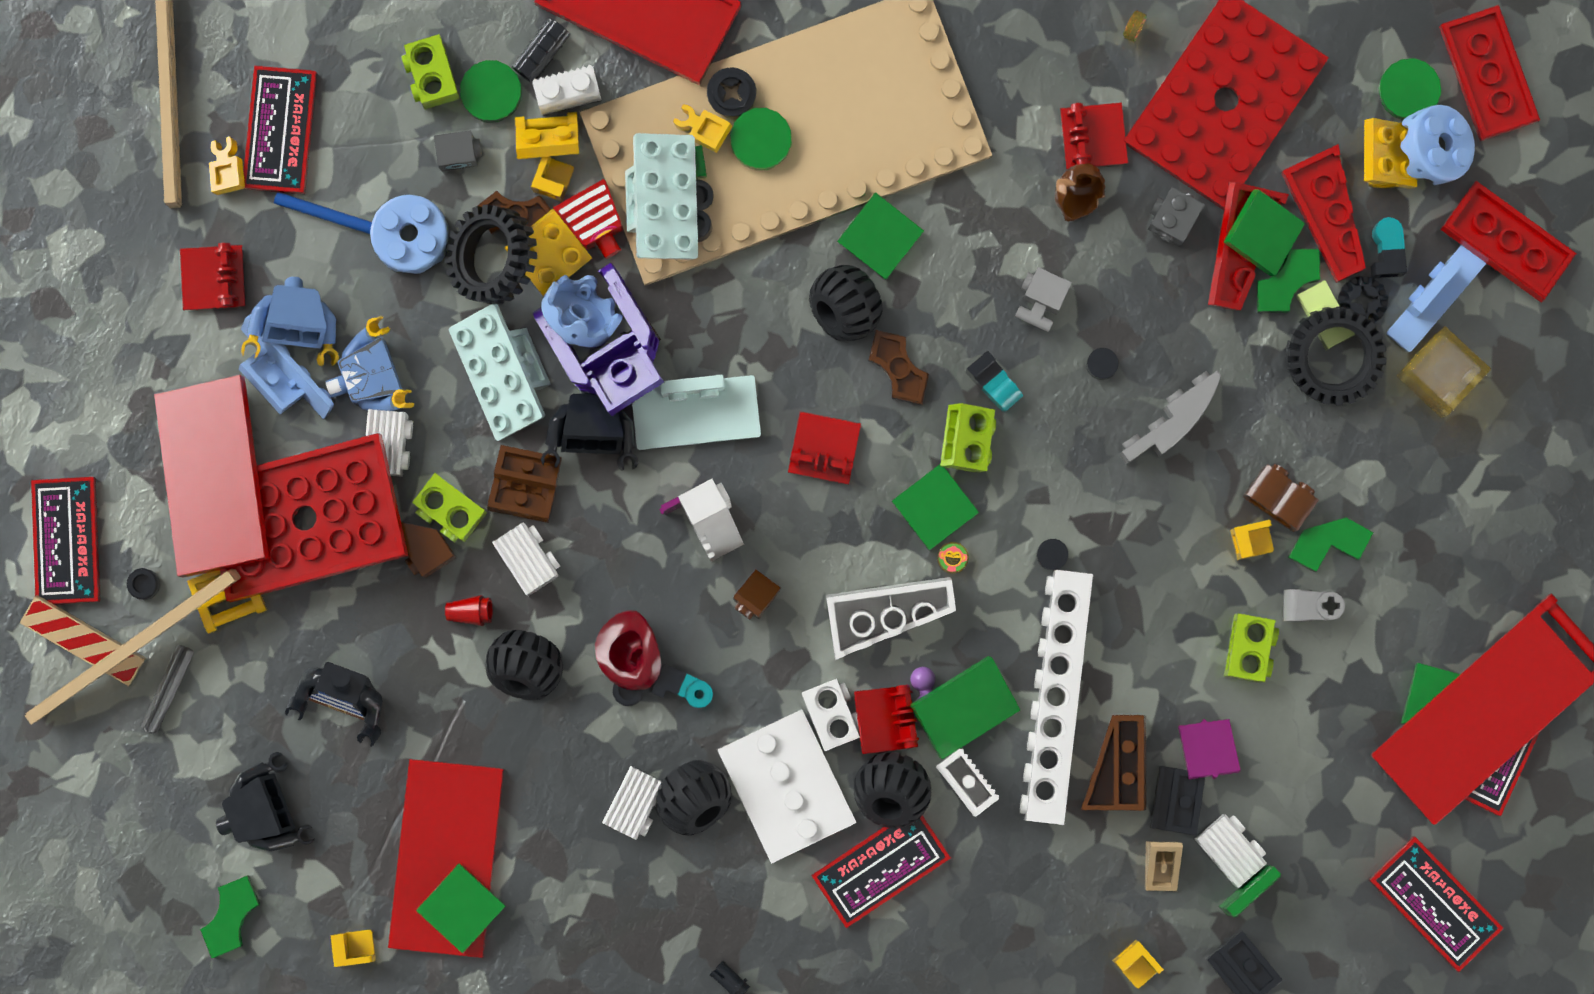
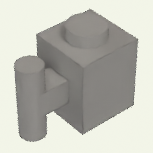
M1037 267L1035 274L1028 272L1021 289L1026 291L1023 300L1034 305L1032 310L1019 306L1015 317L1049 332L1054 321L1044 317L1043 314L1047 310L1057 315L1072 282Z

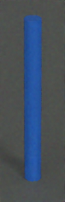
M277 192L274 204L370 234L372 224L370 221Z

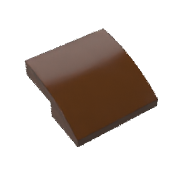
M501 445L494 470V480L487 511L549 523L562 457H560L559 465L555 468L557 459L554 455L548 454L544 459L545 463L543 466L541 463L543 453Z

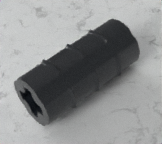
M548 18L543 26L538 29L534 38L529 41L524 51L520 53L512 68L520 76L533 84L534 78L538 79L541 73H544L545 68L553 60L560 48H563V44L571 34L561 24Z

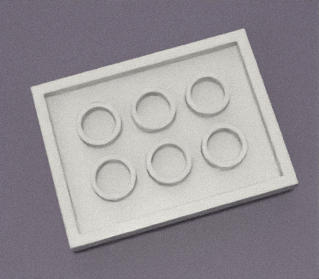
M802 709L718 749V753L771 864L856 823Z

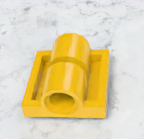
M1377 118L1364 120V181L1368 182L1369 187H1401L1407 189L1417 187V178L1407 174L1406 169L1410 163L1409 158L1400 147L1408 132V128H1405L1402 123Z
M551 209L531 226L534 233L529 236L536 239L537 246L531 247L530 251L537 252V259L529 260V265L535 266L534 273L526 271L525 275L531 279L530 281L542 296H544L553 281L557 282L564 275L570 277L592 259L554 209Z

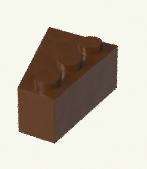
M1112 715L1081 810H1147L1145 715Z

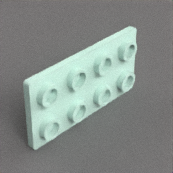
M636 133L633 136L634 165L625 171L627 232L636 233V255L638 258L694 260L698 258L695 137L693 135Z
M491 304L449 328L450 335L497 441L503 440L545 417L535 391L541 390L551 385L527 328L509 331L498 304Z
M723 375L668 380L632 403L638 450L758 438L761 436L755 377L753 375L723 378Z

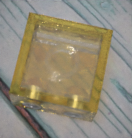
M1445 326L1424 345L1396 376L1434 412L1443 418L1455 409L1491 368Z

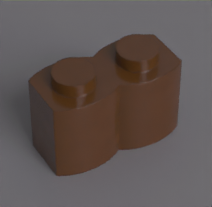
M1267 464L1263 466L1243 497L1290 531L1296 532L1319 500L1313 496L1315 491L1303 482H1299L1297 485L1288 478L1290 473L1277 464L1273 466Z

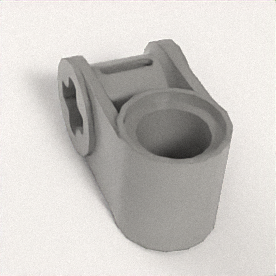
M1284 590L1283 621L1312 622V620H1334L1339 618L1345 610V602L1342 596L1335 592ZM1328 597L1331 598V603L1337 604V609L1331 610V615H1328L1326 609H1322V603L1327 602Z

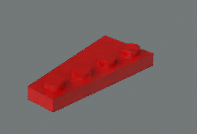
M1338 144L1281 172L1336 283L1366 268L1358 230L1355 227L1352 203L1348 196L1345 172L1342 169Z
M1229 182L1208 305L1230 310H1241L1256 273L1254 270L1256 266L1223 243L1252 191L1259 189L1280 205L1286 203L1289 194L1238 182Z

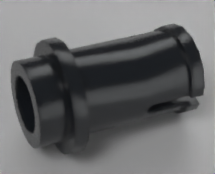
M724 961L709 975L730 994H745L750 988L746 983L748 980L746 978L743 980Z

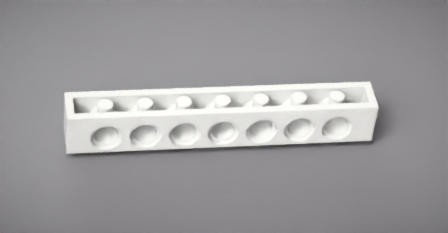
M1054 570L1053 577L1047 576L1045 595H1050L1049 608H1043L1041 626H1047L1045 639L1040 638L1038 657H1043L1042 670L1036 669L1034 688L1039 689L1038 701H1032L1030 719L1036 720L1035 731L1029 732L1027 751H1032L1031 764L1025 763L1023 782H1028L1027 795H1021L1020 813L1025 814L1024 820L1064 825L1093 574ZM1069 595L1073 598L1075 606L1071 612H1064L1059 608L1058 599L1060 596ZM1058 626H1065L1070 630L1071 638L1068 643H1059L1055 639L1054 632ZM1055 657H1061L1067 662V670L1062 675L1055 674L1051 669V661ZM1052 688L1060 689L1064 695V700L1059 706H1053L1047 700V693ZM1049 719L1056 720L1060 725V732L1056 737H1049L1044 733V723ZM1046 750L1052 751L1057 758L1055 766L1050 769L1044 768L1040 763V755ZM1044 781L1048 782L1053 788V794L1047 800H1041L1036 794L1038 784Z

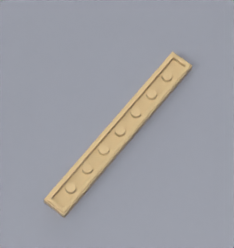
M155 0L164 203L169 208H181L182 192L173 0Z
M232 568L28 711L25 717L32 725L235 583L241 576L236 569Z

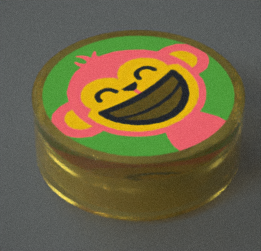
M1138 10L1133 12L1124 30V39L1133 43L1136 41L1145 23L1147 14Z
M946 543L938 551V565L946 573H959L968 564V552L960 543Z

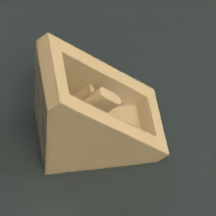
M1146 841V891H1177L1183 849L1181 842Z

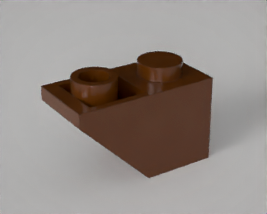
M401 522L409 556L405 559V562L414 575L420 573L422 577L427 578L456 559L455 554L438 530Z
M755 569L734 595L733 600L737 603L734 608L749 620L753 616L760 619L780 592L781 587Z

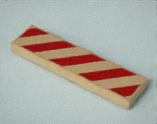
M38 595L33 598L20 621V624L91 665H95L123 645ZM135 652L106 674L130 686L146 658Z

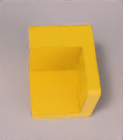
M551 156L542 157L531 185L533 192L563 202L574 167L552 159Z
M1271 520L1235 527L1230 530L1237 560L1274 551L1269 527L1272 526Z
M372 930L330 935L334 967L376 961Z
M1137 940L1112 960L1136 988H1140L1156 973L1160 974L1164 970Z

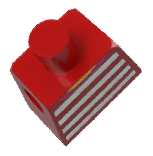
M605 179L553 207L586 250L598 246L605 259L621 251L614 235L621 232L623 227Z

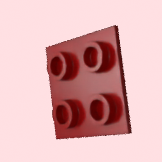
M1122 102L1083 106V103L1071 104V107L1060 108L1066 170L1072 166L1087 163L1097 167L1128 164L1126 142L1123 141L1125 139Z
M219 243L215 247L180 249L183 311L245 307L242 245Z
M800 412L788 473L849 485L861 424Z
M910 685L854 691L862 754L918 747L919 737H917L915 727L917 719L914 718V711L910 706L912 704L911 694H913V691L910 690Z

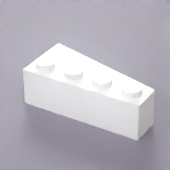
M710 479L678 496L711 562L744 545L728 510L732 508L731 501L722 483L716 485L713 479Z
M950 577L826 595L835 660L956 611L952 579Z

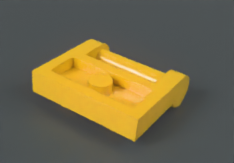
M568 112V116L525 119V116L515 117L517 159L579 154L577 112Z
M220 570L208 572L187 580L191 594L194 595L221 576ZM224 590L198 608L201 620L208 634L216 631L218 626L254 612L259 614L267 611L262 595L251 597V600L212 615L209 607L226 601Z

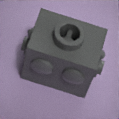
M1171 187L1165 199L1159 197L1153 206L1150 214L1155 217L1148 230L1161 236L1163 241L1167 243L1172 242L1181 247L1205 204L1195 200L1193 195L1185 194Z

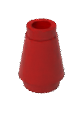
M483 595L448 602L445 605L446 620L478 626L491 623L493 619L491 598H484Z

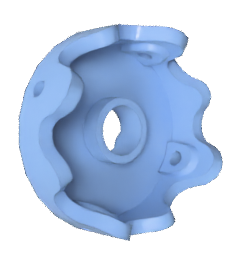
M1433 105L1407 116L1402 121V125L1408 128V132L1400 147L1409 158L1410 163L1406 169L1409 176L1429 179L1433 181V185H1439L1454 181L1462 177L1469 170L1475 154V142L1468 122L1457 110L1445 105ZM1439 137H1442L1445 142V150L1439 145Z
M401 195L387 201L376 212L370 230L371 243L377 256L391 270L419 274L444 259L447 253L446 244H448L449 226L441 210L430 200L417 195ZM413 225L418 230L417 237L410 242L404 241L401 238L402 229L405 226Z
M564 275L557 282L553 281L543 296L541 309L544 318L549 326L568 344L583 347L601 346L609 340L623 318L621 314H615V303L612 298L602 299L597 295L596 287L598 282L594 276L587 275L580 280L574 281L570 280L567 275Z

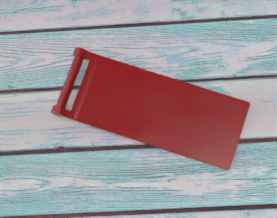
M1552 593L1546 596L1522 620L1371 754L1372 758L1431 824L1436 825L1594 684V670L1590 672L1540 617L1547 611L1594 663V644L1556 603L1558 599Z

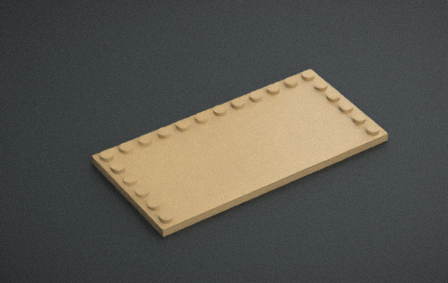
M883 0L714 62L710 65L700 86L681 76H676L580 112L644 286L863 206L875 192L884 198L990 159L993 156L933 0ZM734 67L744 70L752 77L756 86V99L751 109L768 108L778 112L787 121L791 130L792 140L788 156L780 164L769 170H754L744 166L736 158L731 148L730 132L717 153L702 146L707 177L700 178V180L707 182L711 186L714 198L712 204L707 209L702 210L711 219L712 232L706 240L698 242V258L694 260L638 258L636 255V233L627 232L625 171L634 165L633 136L636 133L689 135L691 130L681 131L673 122L674 118L680 121H686L689 118V115L681 109L683 104L691 106L699 117L705 109L730 122L733 127L734 122L740 116L726 117L715 112L708 102L707 86L711 77L721 69ZM740 83L732 89L722 84L726 91L723 102L731 97L741 101L737 94Z

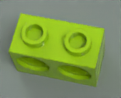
M440 34L404 45L406 54L402 55L401 58L406 73L412 72L415 83L411 84L410 87L415 103L421 101L424 109H429L460 99ZM423 52L433 54L432 60L426 65L417 63L418 56ZM432 81H438L442 84L440 91L435 94L426 92V86Z
M963 403L948 405L941 467L969 472L987 471V467L992 460L990 445L992 435L996 429L995 409ZM971 416H973L976 422L974 430L971 429L969 424ZM967 447L970 448L972 454L970 461L965 456Z
M436 473L433 474L412 502L418 507L415 512L418 516L429 524L433 519L443 526L440 532L454 543L458 538L466 542L487 514L484 509ZM433 493H441L444 498L442 506L438 509H430L428 506V498ZM460 511L466 512L469 518L466 526L462 528L454 527L452 523L453 516Z
M1239 613L1234 615L1224 672L1225 677L1263 683L1266 677H1271L1274 659L1269 658L1271 646H1276L1279 635V628L1274 627L1275 620ZM1251 625H1257L1262 629L1263 636L1259 642H1253L1248 637L1247 632ZM1247 655L1253 656L1257 660L1258 667L1254 673L1246 672L1242 666L1243 659Z

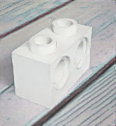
M834 679L801 693L824 752L860 738L858 734L857 712L850 714L846 702L851 701V697L845 683L839 685L837 679ZM826 690L832 691L837 697L836 705L829 709L823 708L818 701L820 693ZM843 720L847 723L848 733L845 737L836 738L831 734L830 725L833 721Z

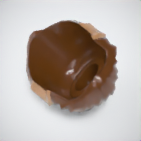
M1089 163L1072 166L1057 180L1055 202L1061 210L1065 221H1075L1089 215L1098 208V199L1105 197V179L1097 166Z

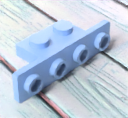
M1461 245L1445 264L1440 261L1428 275L1432 280L1425 288L1420 284L1408 299L1412 303L1387 331V335L1406 352H1411L1487 263Z
M251 314L245 318L241 327L242 332L248 338L247 329ZM259 336L260 353L258 357L254 359L255 354H253L240 364L239 371L279 414H282L301 398H304L323 419L329 416L334 406L330 394L325 389L319 388L311 379L308 370L293 360L284 344L262 342V337Z

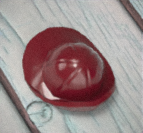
M627 610L617 613L601 628L595 642L596 661L606 677L621 688L629 690L650 688L659 677L661 657L657 640L646 619L636 610Z

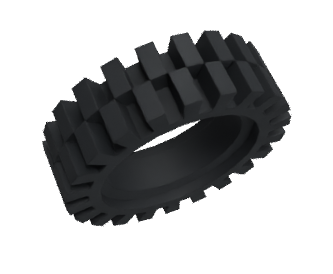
M494 205L476 206L472 208L473 212L467 211L463 214L465 221L457 220L455 223L459 232H450L449 237L455 241L454 245L446 244V250L451 251L452 256L445 257V264L453 265V267L446 270L448 277L454 278L450 282L452 286L459 288L457 292L462 296H466V299L487 304H504V300L511 301L515 299L513 294L520 295L523 292V288L519 283L528 285L531 279L525 275L526 271L534 273L535 266L529 265L530 259H537V252L530 251L531 247L537 246L536 239L529 237L534 231L532 227L526 226L528 224L527 219L520 217L521 214L516 211ZM499 227L504 232L508 242L506 264L497 278L484 283L478 277L474 267L476 246L480 237L487 230Z
M1338 306L1336 308L1324 307L1321 311L1315 310L1309 313L1310 316L1306 319L1303 317L1299 321L1300 325L1298 328L1292 330L1291 334L1293 336L1286 345L1288 353H1285L1286 361H1288L1287 369L1295 385L1312 399L1323 404H1335L1336 406L1343 405L1346 402L1349 404L1354 403L1357 398L1367 396V391L1370 388L1374 390L1378 385L1375 383L1378 377L1382 378L1384 371H1382V367L1386 365L1387 360L1384 357L1386 345L1383 344V336L1376 329V325L1364 315L1352 309ZM1333 327H1343L1353 331L1360 339L1364 350L1363 364L1359 372L1350 380L1340 384L1321 382L1314 376L1308 365V351L1312 341L1319 333Z

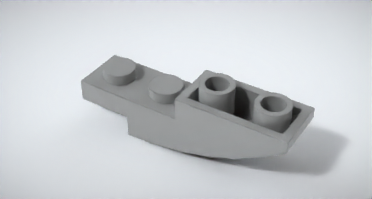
M1218 370L1212 375L1205 371L1192 380L1193 388L1185 393L1181 388L1166 398L1169 404L1163 410L1169 419L1166 421L1162 416L1148 426L1151 432L1140 438L1136 434L1122 444L1125 450L1119 455L1125 464H1128L1151 447L1160 457L1188 433L1199 420L1216 391L1221 377Z

